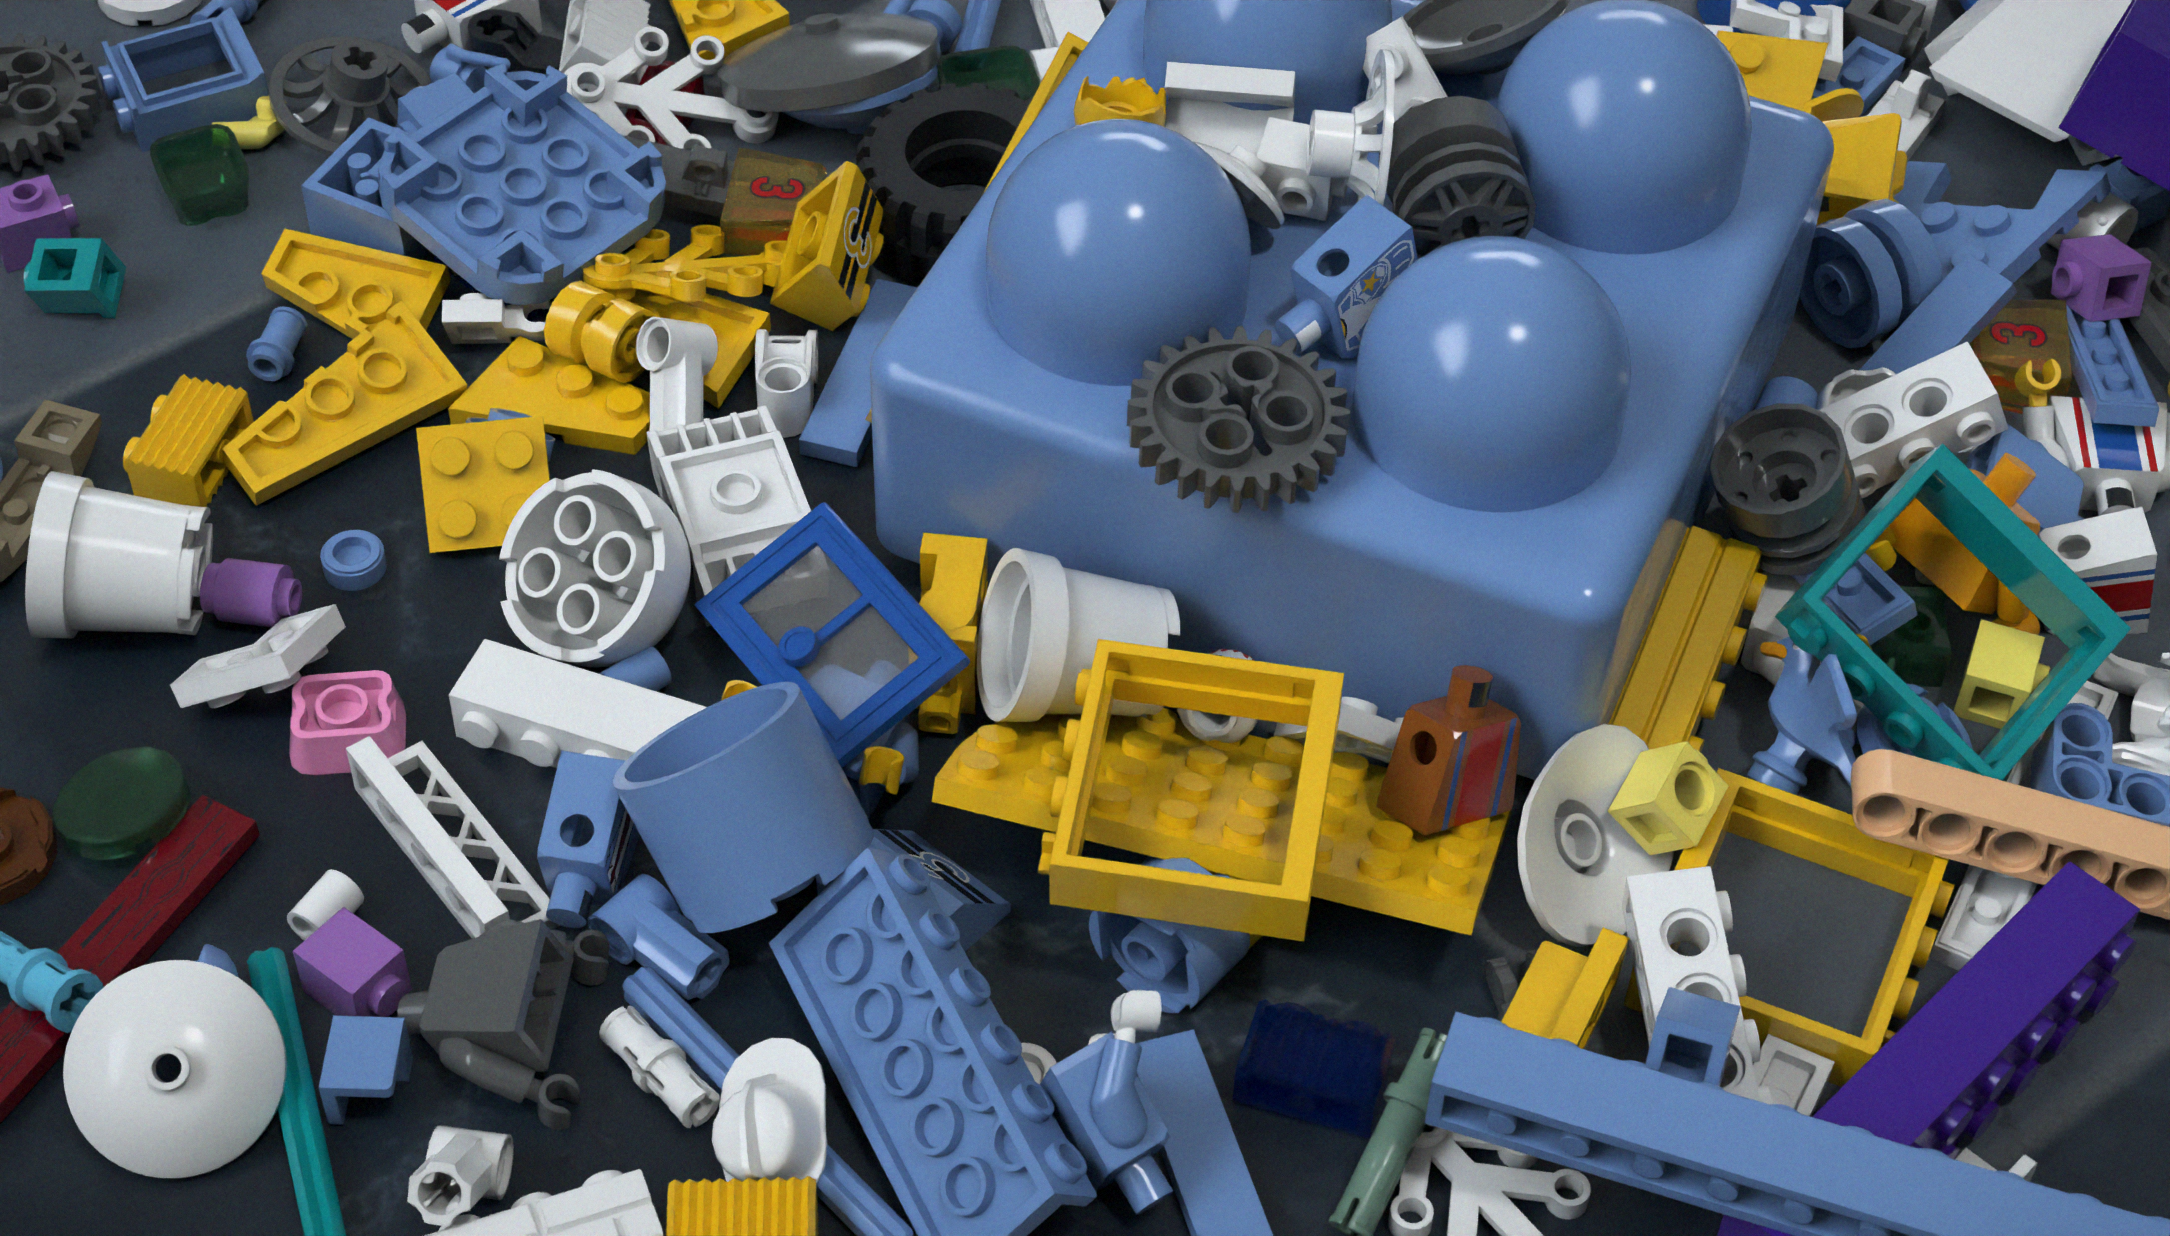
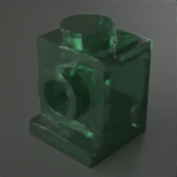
M1899 586L1915 601L1917 616L1871 644L1872 651L1906 684H1913L1919 687H1941L1952 655L1944 612L1946 594L1939 588Z

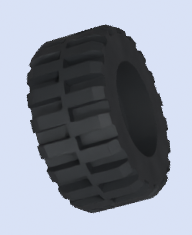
M955 83L939 85L937 91L927 93L924 88L910 93L906 102L895 101L886 107L881 113V117L877 116L864 132V138L858 144L856 165L883 208V216L878 233L883 234L884 239L877 259L888 269L892 270L897 267V274L914 284L918 280L923 281L984 192V190L953 191L940 187L959 183H974L987 186L1032 98L1024 101L1020 99L1017 91L1004 87L1000 91L990 90L987 84L971 83V87L956 88Z

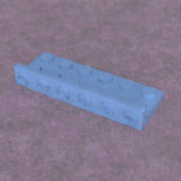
M867 847L845 868L843 873L837 876L769 942V945L917 1236H1027L1062 1204L1087 1206L1097 1197V1194L1086 1175V1162L1079 1150L1068 1142L1053 1115L1054 1104L1051 1097L1041 1085L1035 1082L1021 1056L1022 1045L1018 1037L1003 1023L990 999L991 989L987 980L972 966L959 942L960 932L957 925L942 911L929 887L930 877L928 872L917 859L909 854Z

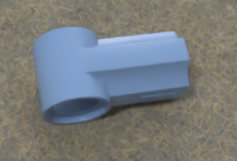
M638 875L588 917L589 929L601 931L607 937L610 943V957L626 965L635 959L642 966L654 969L686 1000L695 997L702 1000L718 986L720 977L729 965L728 950L706 933L698 932L695 925L680 914L679 907L668 890L650 875Z

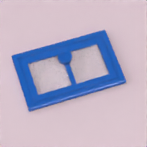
M826 502L819 504L694 604L762 686L777 682H793L799 686L841 768L970 664L968 656Z

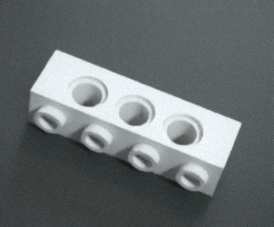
M1968 341L1819 409L1825 412L1842 430L1861 498L1867 497L1876 489L1898 480L1913 463L1942 443L1955 454L1968 447L1981 445L1993 436L2008 430L1998 393Z
M1711 866L1627 876L1622 910L1650 1047L1657 1015L1668 987L1740 1006L1739 997L1746 996V975L1741 955L1729 954L1725 933L1732 932L1733 929L1730 899L1726 890L1716 891ZM1676 942H1689L1696 945L1702 953L1695 956H1683L1676 953L1670 945ZM1740 1007L1723 1074L1730 1084L1722 1088L1732 1094L1766 1104H1773L1769 1086H1757L1753 1062L1760 1061L1761 1050L1755 1020H1743Z

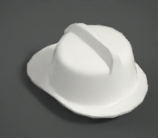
M770 1038L750 1046L734 1061L724 1078L719 1112L713 1123L712 1144L716 1159L723 1167L727 1182L733 1178L744 1181L747 1178L758 1181L765 1177L772 1181L777 1177L788 1180L794 1176L802 1180L810 1176L816 1179L817 1185L825 1168L827 1152L826 1086L822 1065L812 1051L793 1039Z

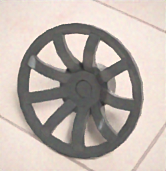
M333 36L311 40L288 51L277 62L271 73L268 95L274 115L291 136L305 146L331 156L346 141L355 110L361 111L363 122L368 117L380 122L379 107L384 115L397 125L398 106L394 99L398 100V98L405 96L409 91L416 88H404L393 84L390 80L401 66L414 77L419 86H427L431 84V80L424 69L413 59L391 46L360 37ZM333 48L330 65L319 63L311 55V53L323 49ZM296 62L311 76L317 77L313 81L294 83L285 79L289 69ZM321 94L315 103L305 111L291 114L284 99V95L301 99ZM336 104L340 106L335 127L329 140L314 134L306 128L315 124Z

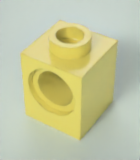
M1687 741L1640 752L1612 802L1608 813L1649 855L1696 847L1729 785L1709 765L1706 757L1694 749Z

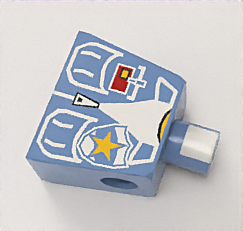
M1369 195L1359 200L1294 262L1290 272L1298 305L1275 322L1276 332L1284 343L1291 338L1296 339V354H1300L1319 340L1343 359H1352L1357 356L1363 330L1373 307L1389 284L1418 259L1412 226Z

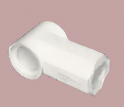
M651 317L641 326L637 335L636 353L640 365L650 371V431L656 430L658 432L676 428L680 424L684 426L703 421V376L713 368L718 351L717 337L713 329L707 324Z
M442 1125L437 1126L429 1142L426 1161L409 1177L407 1202L416 1206L422 1214L424 1223L450 1226L462 1212L469 1211L480 1198L502 1199L506 1193L512 1171L514 1153L512 1136L510 1134Z

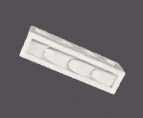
M370 736L346 748L355 790L472 939L477 938L498 923L510 920L508 909L500 900L530 904L536 913L521 922L526 923L542 919L548 928L555 929L561 926L550 921L546 916L549 897L423 741L410 746L390 758L384 755ZM420 767L429 778L425 793L416 794L402 776ZM432 813L459 816L463 821L459 836H449ZM474 834V836H475L478 840H476V839H471V838H472V835ZM466 856L494 859L498 866L493 881L484 880ZM507 877L512 883H506Z

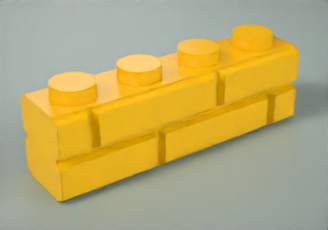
M1696 526L1687 528L1609 725L1628 728L1646 743L1649 750L1687 741L1694 749L1702 752L1705 739L1695 736L1702 718L1714 721L1726 684L1716 680L1723 663L1732 666L1736 665L1747 635V629L1738 627L1743 611L1746 609L1756 613L1766 588L1768 576L1758 573L1762 551L1757 546L1732 538L1726 540L1720 534Z

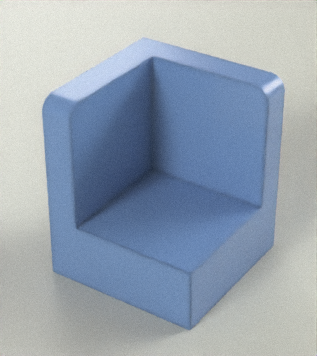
M333 1015L318 1087L328 1124H344L349 1097L388 1098L394 1093L396 1081H409L413 1054L405 1018Z

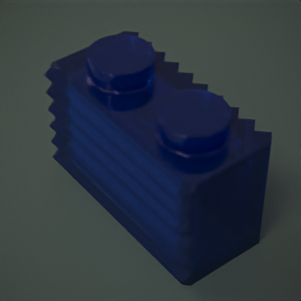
M1267 999L1258 1002L1235 1069L1233 1100L1370 1138L1389 1079L1395 1038L1390 1033L1382 1035L1376 1027L1366 1022L1350 1021L1339 1023L1335 1018L1327 1020L1321 1014L1314 1016L1306 1007L1296 1003L1284 1002L1272 1005Z

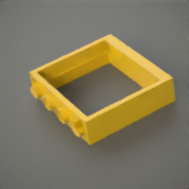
M1098 639L1092 669H1082L1081 672H1078L1075 705L1083 706L1081 720L1069 719L1066 727L1063 760L1072 761L1069 776L1057 774L1054 782L1051 816L1059 817L1056 833L1044 832L1042 837V854L1038 874L1050 875V904L1304 942L1340 717L1344 673ZM1114 699L1307 726L1281 885L1081 856Z
M1718 768V775L1729 787L1698 845L1683 849L1675 870L1711 866L1712 869L1726 833L1729 832L1913 898L1861 1038L1752 997H1739L1743 1020H1755L1759 1034L1760 1050L1767 1035L1770 1034L1834 1061V1065L1828 1082L1843 1087L1896 1034L1893 1031L1887 1030L1892 1016L1906 1021L1919 985V981L1907 977L1910 966L1914 965L1925 969L1938 930L1925 925L1929 914L1943 919L1955 886L1954 884L1942 881L1949 859L1872 838L1863 834L1855 826L1853 815ZM1680 942L1673 943L1670 947L1677 952ZM1633 966L1624 1006L1643 1013Z

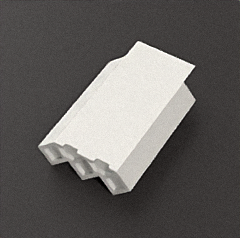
M1979 0L1924 48L1932 64L1929 69L1935 80L1942 83L1948 96L1961 93L2053 142L2068 138L2082 166L2110 159L2109 156L2058 127L2097 55L2132 0Z

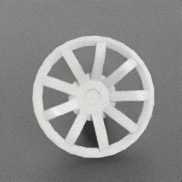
M1380 49L1378 51L1369 79L1366 100L1353 107L1351 113L1313 110L1311 116L1306 156L1307 175L1343 178L1345 185L1356 192V203L1366 195H1369L1378 203L1384 205L1392 150L1395 106V70L1390 50ZM1383 120L1382 134H1377V124ZM1368 152H1381L1379 169L1367 160Z

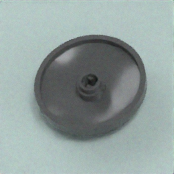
M825 13L809 17L804 22L781 28L740 47L723 60V64L718 68V77L724 99L728 103L740 108L769 112L819 109L867 99L904 86L934 68L941 58L938 32L934 24L919 17L888 13H851L841 15Z

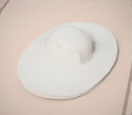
M1602 724L1573 735L1555 752L1535 780L1522 810L1517 836L1518 871L1526 901L1540 926L1557 941L1575 947L1594 946L1603 927L1621 935L1626 933L1622 910L1626 877L1669 871L1673 860L1674 851L1649 855L1608 813L1612 802L1640 752L1649 750L1642 739L1623 726Z

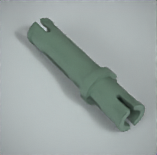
M1430 1028L1421 1029L1419 1033L1420 1038L1398 1083H1389L1383 1095V1098L1388 1103L1334 1214L1328 1220L1329 1224L1348 1236H1353L1354 1233H1357V1236H1374L1373 1233L1424 1130L1431 1082L1447 1035L1440 1033L1437 1040L1435 1038V1030Z

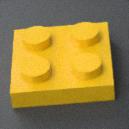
M535 416L416 428L429 553L502 546L509 526L519 509L536 490L550 481L544 417Z

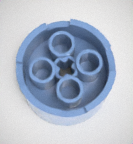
M777 682L759 686L726 698L689 716L636 751L617 770L612 781L616 792L682 913L687 919L693 921L697 931L700 933L731 930L777 913L778 907L775 902L800 892L811 884L815 877L819 884H828L843 873L845 868L869 847L874 837V831L868 822L864 809L801 689L793 682Z

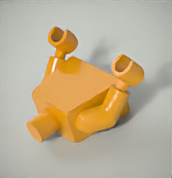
M2009 453L2003 454L1987 477L1977 470L1970 469L2019 519L2038 535L2040 531L2039 521L2017 503V500L2036 477L2033 469ZM1916 497L1889 525L1896 537L1892 547L1964 611L1993 614L1997 609L1999 617L1993 620V623L2013 627L2035 635L2040 633V624L2036 615Z

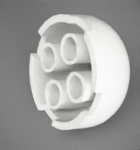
M592 469V472L578 474L565 480L553 478L542 485L525 501L506 533L499 560L507 562L505 575L507 600L500 603L506 620L515 635L527 647L538 654L583 667L599 668L612 666L650 646L654 647L668 633L677 620L684 606L690 583L691 562L687 539L682 526L669 506L651 490L636 482Z

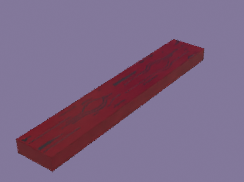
M202 795L57 953L66 960L68 968L72 970L83 969L98 976L104 987L124 973L143 966L260 836L257 822ZM13 1000L0 1013V1123L63 1055L71 1034L53 1027L46 1019L45 1013L41 1010L29 1011L18 1006Z

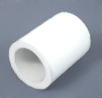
M328 870L287 914V921L293 931L305 941L341 908L345 907L354 913L364 902V895L357 884L348 876L337 870Z

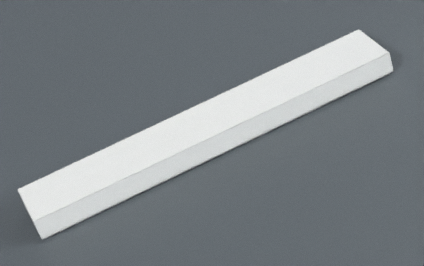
M2086 681L2067 704L2083 703L2096 708L2108 720L2119 693ZM2043 733L2015 764L2007 782L2030 788L2031 757ZM1969 865L1934 943L1929 959L1959 971L2032 898L2038 883Z

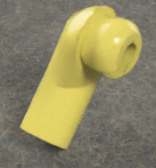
M262 96L257 99V116H254L249 121L212 122L213 149H260L285 131L271 109L269 96Z

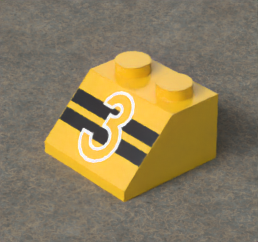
M849 161L844 162L797 203L770 301L771 305L831 331L851 316L857 317L864 309L870 294V285L865 283L868 269L877 259L884 239L883 234L878 233L883 216V208L856 164Z

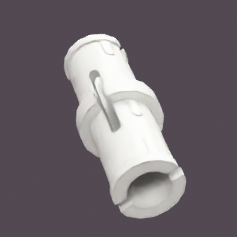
M628 1006L627 1010L624 1007H620L604 1020L599 1031L600 1039L628 1064L627 1066L632 1070L633 1081L644 1092L654 1093L686 1128H691L692 1124L695 1127L702 1125L715 1113L720 1102L719 1094L691 1069L686 1062L685 1051L673 1040L660 1037L633 1006Z

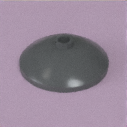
M1425 0L1406 13L1403 18L1408 27L1413 31V36L1434 72L1447 74L1479 72L1480 74L1487 75L1508 68L1525 44L1549 22L1564 14L1570 0Z

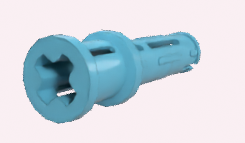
M0 931V982L7 985L12 1000L18 1006L29 1011L41 1010L45 1013L46 1019L53 1027L60 1031L71 1033L86 1005L104 988L101 980L89 971L68 968L67 962L62 955L48 948L31 950L22 945L21 942Z

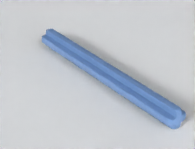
M641 967L634 975L628 976L623 982L624 999L640 1013L663 1039L673 1040L685 1051L686 1062L721 1097L724 1078L739 1055L654 969ZM827 1144L825 1168L816 1185L817 1196L857 1236H913L912 1228Z

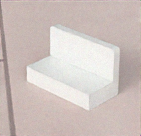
M1167 62L1165 89L1168 96L1165 127L1180 133L1193 142L1218 148L1228 154L1231 153L1236 145H1240L1254 155H1257L1269 117L1294 121L1295 71ZM1223 102L1270 104L1288 108L1270 111L1248 110Z

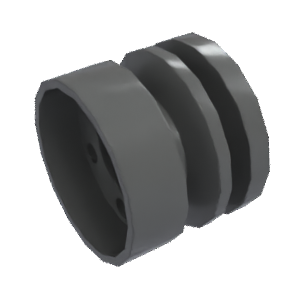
M1453 96L1433 99L1414 107L1393 123V141L1386 192L1393 204L1392 212L1412 226L1418 259L1444 245L1472 237L1509 236L1526 238L1534 225L1536 203L1528 186L1525 172L1520 164V157L1511 130L1501 111L1485 100L1466 96Z
M1776 403L1748 412L1728 426L1714 446L1710 470L1733 539L1757 546L1762 551L1759 568L1774 575H1804L1816 571L1865 517L1866 511L1842 430L1825 412L1804 404Z

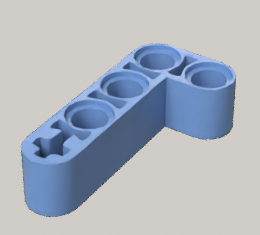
M2083 703L2067 704L2046 728L2033 750L2030 788L2170 827V776L2112 763L2113 733L2111 724L2106 717L2096 708Z

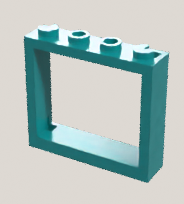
M1943 443L1910 466L1774 616L1788 629V635L1794 644L1801 650L1813 654L1821 663L1828 654L1837 655L1853 699L1861 701L1883 723L1884 731L1895 743L1908 748L1916 757L1998 780H2003L2132 629ZM1914 497L2069 648V651L1979 755L1821 601Z

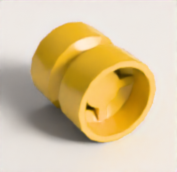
M572 282L559 292L551 304L544 327L545 343L553 353L581 365L588 364L590 369L616 381L627 383L636 379L645 370L637 358V335L644 322L651 317H656L654 312L622 298L616 299L613 294L585 282Z

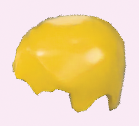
M1087 76L1081 84L1074 105L1075 126L1092 121L1115 118L1141 120L1165 127V88H1160L1158 94H1156L1153 88L1146 83L1145 77L1138 80L1130 77L1121 82L1120 77L1114 76L1104 89L1095 84L1089 85V77Z

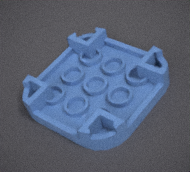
M505 63L485 70V83L482 89L408 136L397 127L384 140V152L378 167L379 193L382 207L394 222L476 290L492 299H503L504 303L514 305L544 303L557 297L559 292L570 283L583 280V269L595 265L596 256L604 253L620 254L647 235L660 221L664 207L666 180L662 169V155L650 141L639 149L569 94L567 92L568 75L551 66L547 67L546 75L530 71L507 72Z

